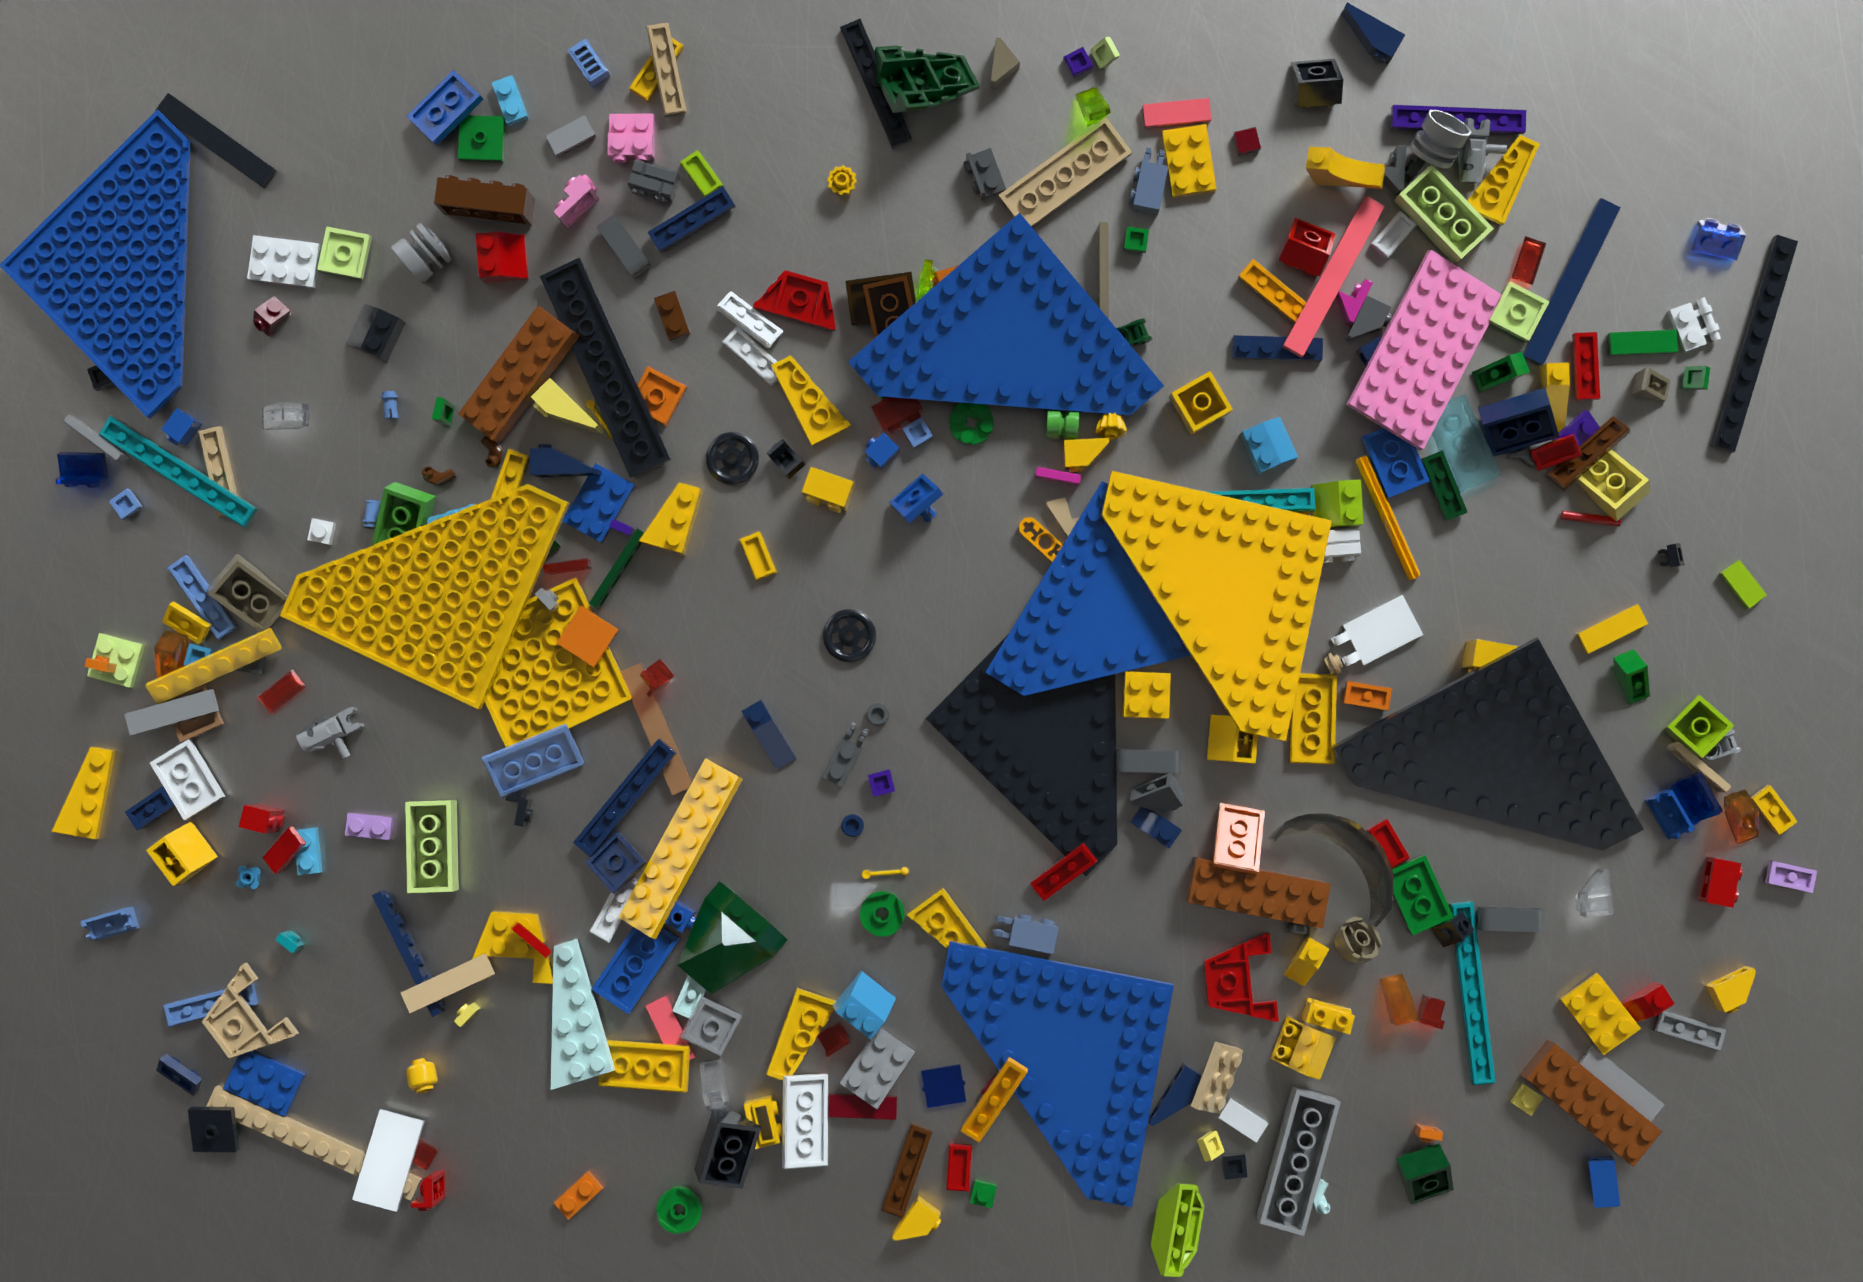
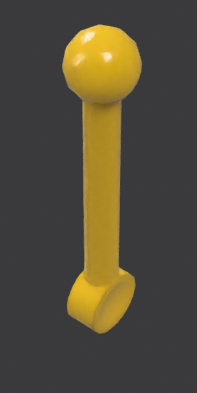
M588 400L586 406L592 409L607 432V438L613 440L605 421L596 409V403L593 400Z
M906 867L901 868V870L870 872L869 870H864L862 877L868 879L870 876L897 874L907 876L909 870Z

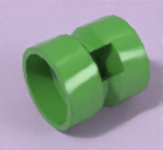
M1047 410L1046 439H1058L1060 436H1063L1064 440H1075L1078 438L1079 411H1066L1065 414H1062L1060 410Z

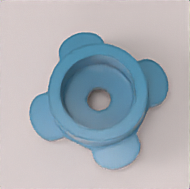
M240 866L238 868L239 880L236 882L237 886L240 888L245 886L251 889L258 888L260 869L258 867L247 868L246 866Z

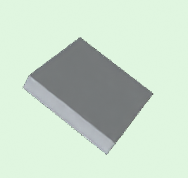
M701 996L680 1037L721 1057L742 1016Z

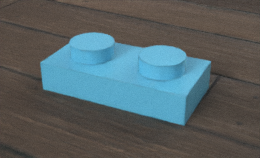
M511 75L491 82L506 124L509 126L528 119L514 77Z
M318 827L296 830L306 842L305 846L296 855L297 874L304 875L323 872Z

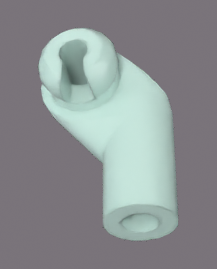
M1320 1179L1313 1207L1316 1212L1326 1215L1330 1211V1204L1327 1203L1324 1193L1329 1184Z

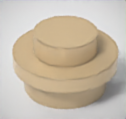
M1329 653L1328 657L1324 658L1331 674L1341 673L1340 668L1343 667L1339 656H1333L1332 653Z

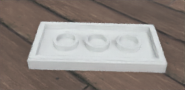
M828 1074L783 1076L782 1168L796 1169L828 1166Z
M383 1109L379 1110L352 1200L395 1212L398 1211L424 1126V1120Z

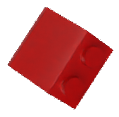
M1295 217L1282 247L1279 261L1287 266H1294L1304 270L1309 275L1320 277L1330 257L1336 233Z
M499 231L475 233L479 278L484 283L529 279L524 234Z

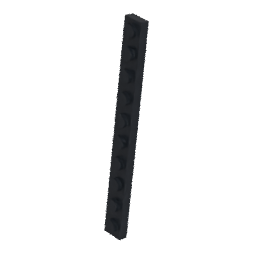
M1780 235L1773 237L1710 447L1734 453L1796 251L1797 240Z

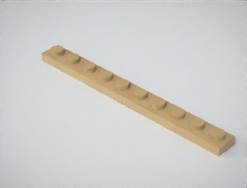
M221 1086L214 1088L206 1107H234L236 1122L359 1177L366 1152L287 1116L279 1115L231 1093ZM409 1172L402 1197L411 1201L417 1192L422 1177Z

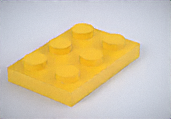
M1207 125L1163 130L1162 139L1166 164L1169 166L1168 177L1172 198L1216 191Z
M1597 972L1560 998L1603 1055L1641 1029Z

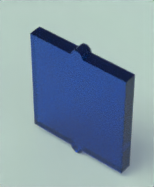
M960 1064L921 1070L924 1085L922 1091L925 1092L927 1108L966 1102L964 1090L966 1082L962 1078Z

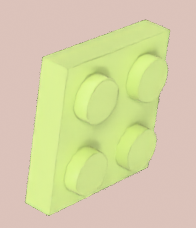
M326 227L317 270L363 280L372 237L368 234Z
M1509 281L1489 321L1494 326L1528 342L1549 301Z
M99 633L92 658L95 659L96 655L110 658V663L117 664L115 673L89 668L87 676L133 688L145 645Z

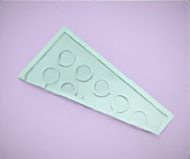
M577 939L554 946L551 1090L615 1070Z

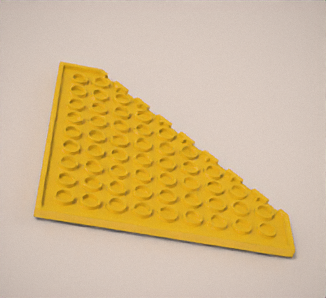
M1111 471L1101 516L1130 558L1140 577L1148 586L1152 596L1166 614L1165 616L1170 624L1177 631L1188 652L1195 659L1208 683L1213 687L1226 711L1231 715L1235 725L1240 732L1286 741L1332 521Z
M530 484L518 487V489L490 498V500L480 504H475L452 515H447L424 526L376 543L366 549H361L338 560L298 574L280 616L476 709H481L570 503Z

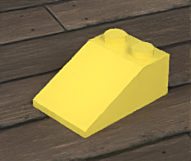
M551 378L531 396L535 401L533 406L546 418L550 415L557 421L601 435L605 432Z
M1612 449L1576 480L1591 499L1616 522L1650 493L1649 479Z

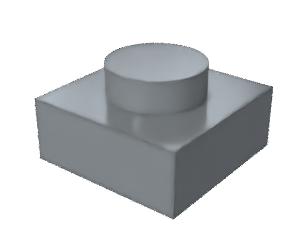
M540 588L535 593L550 611L554 612L560 607L557 602L559 598L551 589L546 591Z

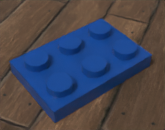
M452 70L406 117L437 146L484 99L459 74Z
M1384 428L1361 437L1387 499L1430 481L1418 451L1414 446Z
M595 463L593 467L602 471V476L587 477L565 515L563 522L603 544L611 530L609 527L611 520L617 519L635 485Z
M252 1050L238 1055L223 1089L285 1117L293 1104L306 1073Z

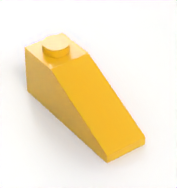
M1546 363L1539 368L1540 389L1546 388L1558 432H1560L1566 423L1570 387L1569 363Z

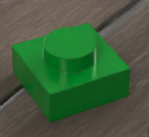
M1127 227L1124 251L1146 253L1149 229Z
M1685 366L1682 388L1685 390H1708L1710 367Z
M975 1179L970 1203L992 1208L997 1184Z

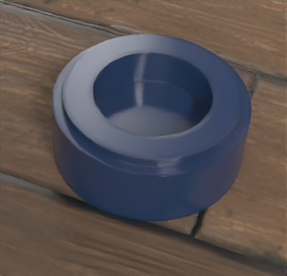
M850 814L843 819L841 828L845 835L856 837L863 831L864 822L860 816Z

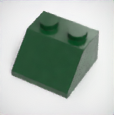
M1440 1143L1433 1146L1428 1145L1422 1150L1405 1153L1401 1157L1396 1158L1398 1171L1411 1205L1454 1190L1451 1166Z

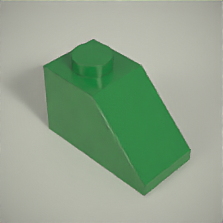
M1522 352L1508 355L1472 372L1480 393L1530 373Z
M1633 649L1613 657L1614 673L1627 703L1631 705L1650 697L1648 666L1638 653Z

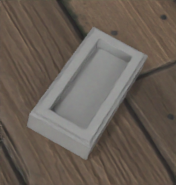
M584 115L551 132L546 137L558 157L591 140L596 135Z

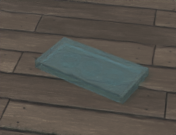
M1466 394L1449 400L1432 435L1439 451L1443 450L1461 493L1499 477L1501 473Z

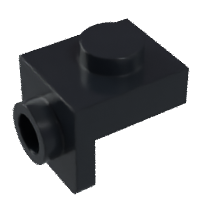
M784 439L774 444L767 452L770 459L788 479L806 465Z
M513 792V796H506V801L518 803L514 825L525 827L528 823H531L533 818V809H531L532 799H527V794Z
M1463 912L1458 913L1452 919L1432 927L1443 948L1463 941L1474 931Z

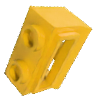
M1307 997L1302 1020L1306 1023L1350 1034L1355 1015L1351 1014V1009Z
M772 1095L748 1100L744 1103L746 1118L758 1125L759 1122L755 1108L766 1106L773 1138L762 1140L760 1131L755 1149L778 1144L782 1140V1123H778L776 1114H779V1106L777 1100L773 1101Z

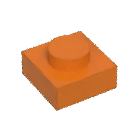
M96 655L95 659L86 658L84 667L115 673L117 664L110 663V658Z
M1418 1124L1415 1126L1414 1133L1421 1137V1141L1427 1143H1434L1435 1140L1442 1141L1443 1131L1439 1128Z

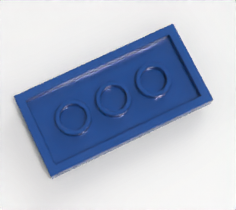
M633 927L592 987V990L629 1015L680 938L665 927H662L656 939L647 936Z

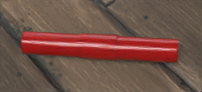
M1571 511L1561 512L1562 520L1617 527L1621 525V518L1616 522L1610 516Z

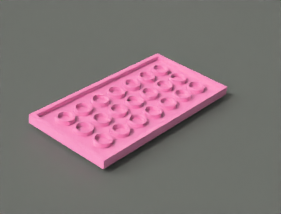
M1432 250L1427 251L1346 405L1418 450H1423L1490 323L1489 319L1502 295Z

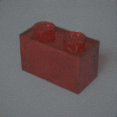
M888 397L871 406L872 412L883 432L889 431L890 434L901 429V424L906 421L912 423L921 417L920 414L923 413V408L918 399Z

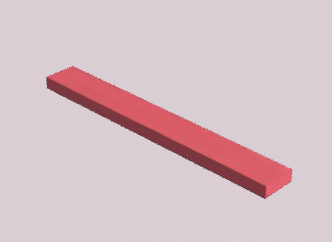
M1365 195L1284 342L1283 348L1301 358L1304 356L1382 213L1384 205Z

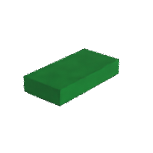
M436 397L431 419L442 426L450 427L455 406L445 398Z

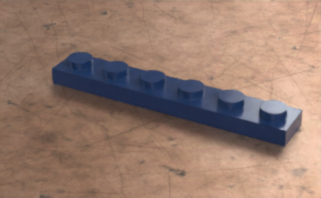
M657 739L573 843L591 857L677 752L662 739Z
M386 890L372 895L415 984L418 985L433 978L430 973L427 974L424 968L425 961L420 953L417 954L414 948L415 941L410 933L407 934L403 926L405 925L404 918L400 913L396 912L393 906L395 905L393 896L387 893ZM442 998L427 1005L432 1017L445 1011V1001Z

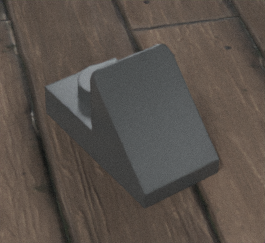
M1397 146L1393 153L1389 155V166L1392 167H1385L1383 184L1394 196H1398L1404 190L1406 146Z

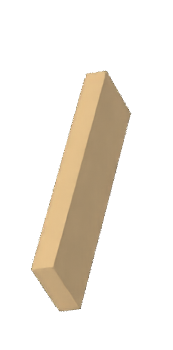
M669 23L646 26L664 116L686 113Z
M217 426L198 431L208 477L237 495L222 427ZM216 510L218 518L226 517L225 515Z
M485 953L401 992V996L409 1013H412L492 976L495 972Z

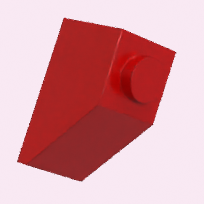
M1652 982L1621 1001L1622 1005L1636 1022L1654 1017L1675 1005L1664 985L1657 982Z

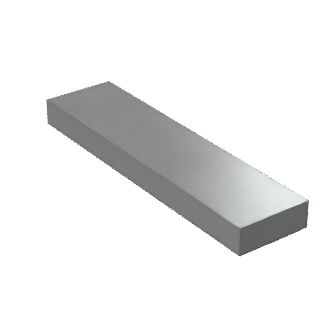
M214 689L129 712L124 714L129 734L134 736L218 712L219 707Z
M1591 1046L1580 1059L1579 1063L1650 1122L1653 1121L1665 1104L1594 1047Z

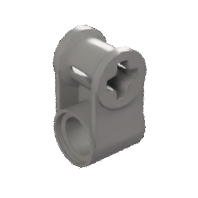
M1731 729L1709 751L1708 755H1705L1704 758H1698L1700 760H1715L1741 752V748L1737 746L1733 735L1735 733L1734 729Z

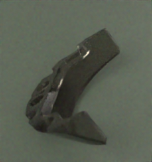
M1312 813L1285 821L1268 837V839L1275 842L1279 837L1285 835L1309 834L1334 842L1351 855L1365 876L1371 901L1368 923L1377 927L1391 911L1394 890L1392 867H1390L1385 851L1372 834L1367 833L1361 825L1350 819L1333 814Z

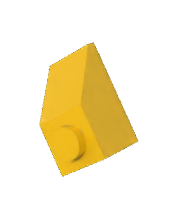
M1109 438L1064 440V470H1070V473L1083 472V469H1087L1106 448Z
M1305 935L1283 975L1305 986L1321 966L1329 948Z
M1744 966L1705 985L1717 1010L1729 1014L1740 1009L1739 1006L1746 1003L1756 974L1754 968Z
M917 1196L893 1231L892 1239L897 1241L928 1235L931 1230L935 1231L941 1223V1219H939L940 1211L920 1196Z

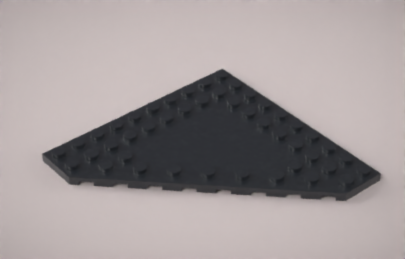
M1005 637L925 719L1064 856L1084 843L1097 859L1093 866L1083 872L1087 876L1117 845L1115 674L1022 696L985 673L1005 641Z
M1538 637L1333 745L1354 785L1602 851L1644 830Z

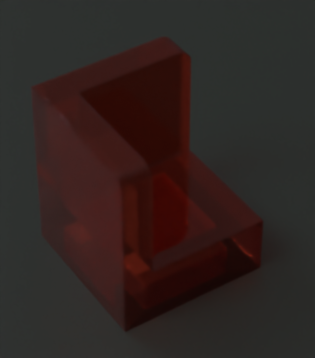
M661 659L640 674V677L650 687L647 696L651 697L674 677L673 673Z
M1423 994L1416 1021L1443 1030L1445 1021L1441 1017L1445 1001Z
M840 1021L817 1035L827 1057L851 1042V1038Z

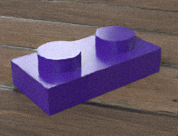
M1583 410L1558 432L1559 438L1574 433L1580 446L1600 426L1588 410Z

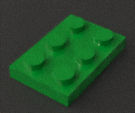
M1426 855L1419 856L1383 872L1410 935L1413 936L1453 918V914Z

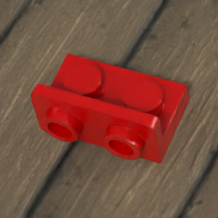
M436 1170L423 1179L420 1185L421 1196L410 1203L411 1208H418V1211H429L446 1198L445 1170Z

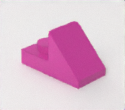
M1364 279L1361 284L1357 283L1351 293L1354 298L1338 291L1336 300L1345 325L1350 327L1355 321L1373 282Z

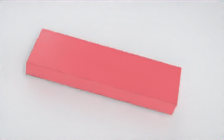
M1209 98L1143 104L1142 106L1144 128L1211 122Z
M667 995L647 1004L646 1008L663 1044L690 1046V1060L695 1058L696 1056L690 1043L680 1037L683 1028L676 1013L673 1012V1007Z

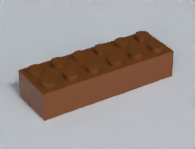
M537 306L458 414L491 440L501 443L532 402L531 396L549 379L580 336L548 311Z
M1193 857L1186 902L1323 929L1331 883L1259 869L1257 875L1213 867V860Z
M1547 1040L1519 1074L1618 1157L1633 1167L1662 1133L1658 1127L1552 1041Z

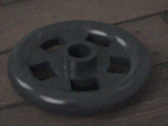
M726 432L717 436L710 443L706 452V465L710 474L719 482L728 485L741 484L750 479L759 463V453L755 443L748 436L739 432ZM737 441L745 445L742 451L734 447ZM726 443L728 448L723 453H720L718 447ZM731 454L736 455V460L733 462L728 460ZM743 456L750 457L749 466L742 465ZM721 458L724 467L718 469L715 461ZM738 468L739 475L729 476V469Z
M844 609L834 613L827 620L823 629V642L827 651L837 660L856 662L865 658L874 648L876 629L872 620L865 613L855 609ZM846 618L849 624L840 628L837 622ZM858 620L862 622L865 626V628L862 631H859V629L856 626H854V624ZM848 631H851L854 634V637L851 640H848L845 637V634ZM838 632L840 642L833 643L832 633ZM861 636L867 639L863 648L857 645ZM843 645L853 647L852 653L842 652Z

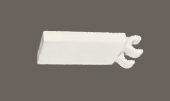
M1401 595L1342 625L1344 632L1331 638L1334 647L1348 640L1351 643L1355 652L1341 658L1346 667L1358 660L1361 665H1365L1422 636L1423 633L1406 600Z

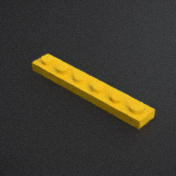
M268 628L152 680L146 684V688L155 703L160 704L279 651L282 646L272 629Z

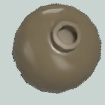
M1352 917L1346 920L1335 933L1334 944L1338 954L1345 961L1352 964H1364L1372 960L1379 954L1378 950L1381 947L1380 935L1371 923L1367 925L1362 921L1364 919L1360 917Z

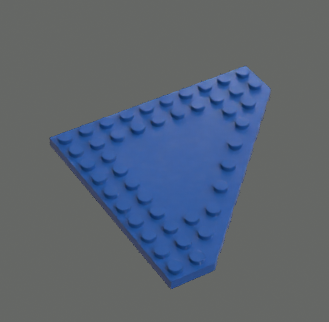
M158 109L0 263V267L150 419L183 385L191 144Z
M1018 213L848 361L877 396L1131 415L1164 387L1162 382L1021 213Z
M1104 481L1100 483L985 672L1022 696L1191 656L1177 631L1170 624L1165 616L1166 614L1152 596L1148 586L1140 577L1130 558L1101 516L1108 484Z
M950 941L941 987L999 1071L1008 1057L1028 1069L1027 1074L1014 1093L1086 1198L1132 1207L1174 984Z

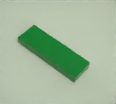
M1677 330L1608 333L1609 356L1677 353Z

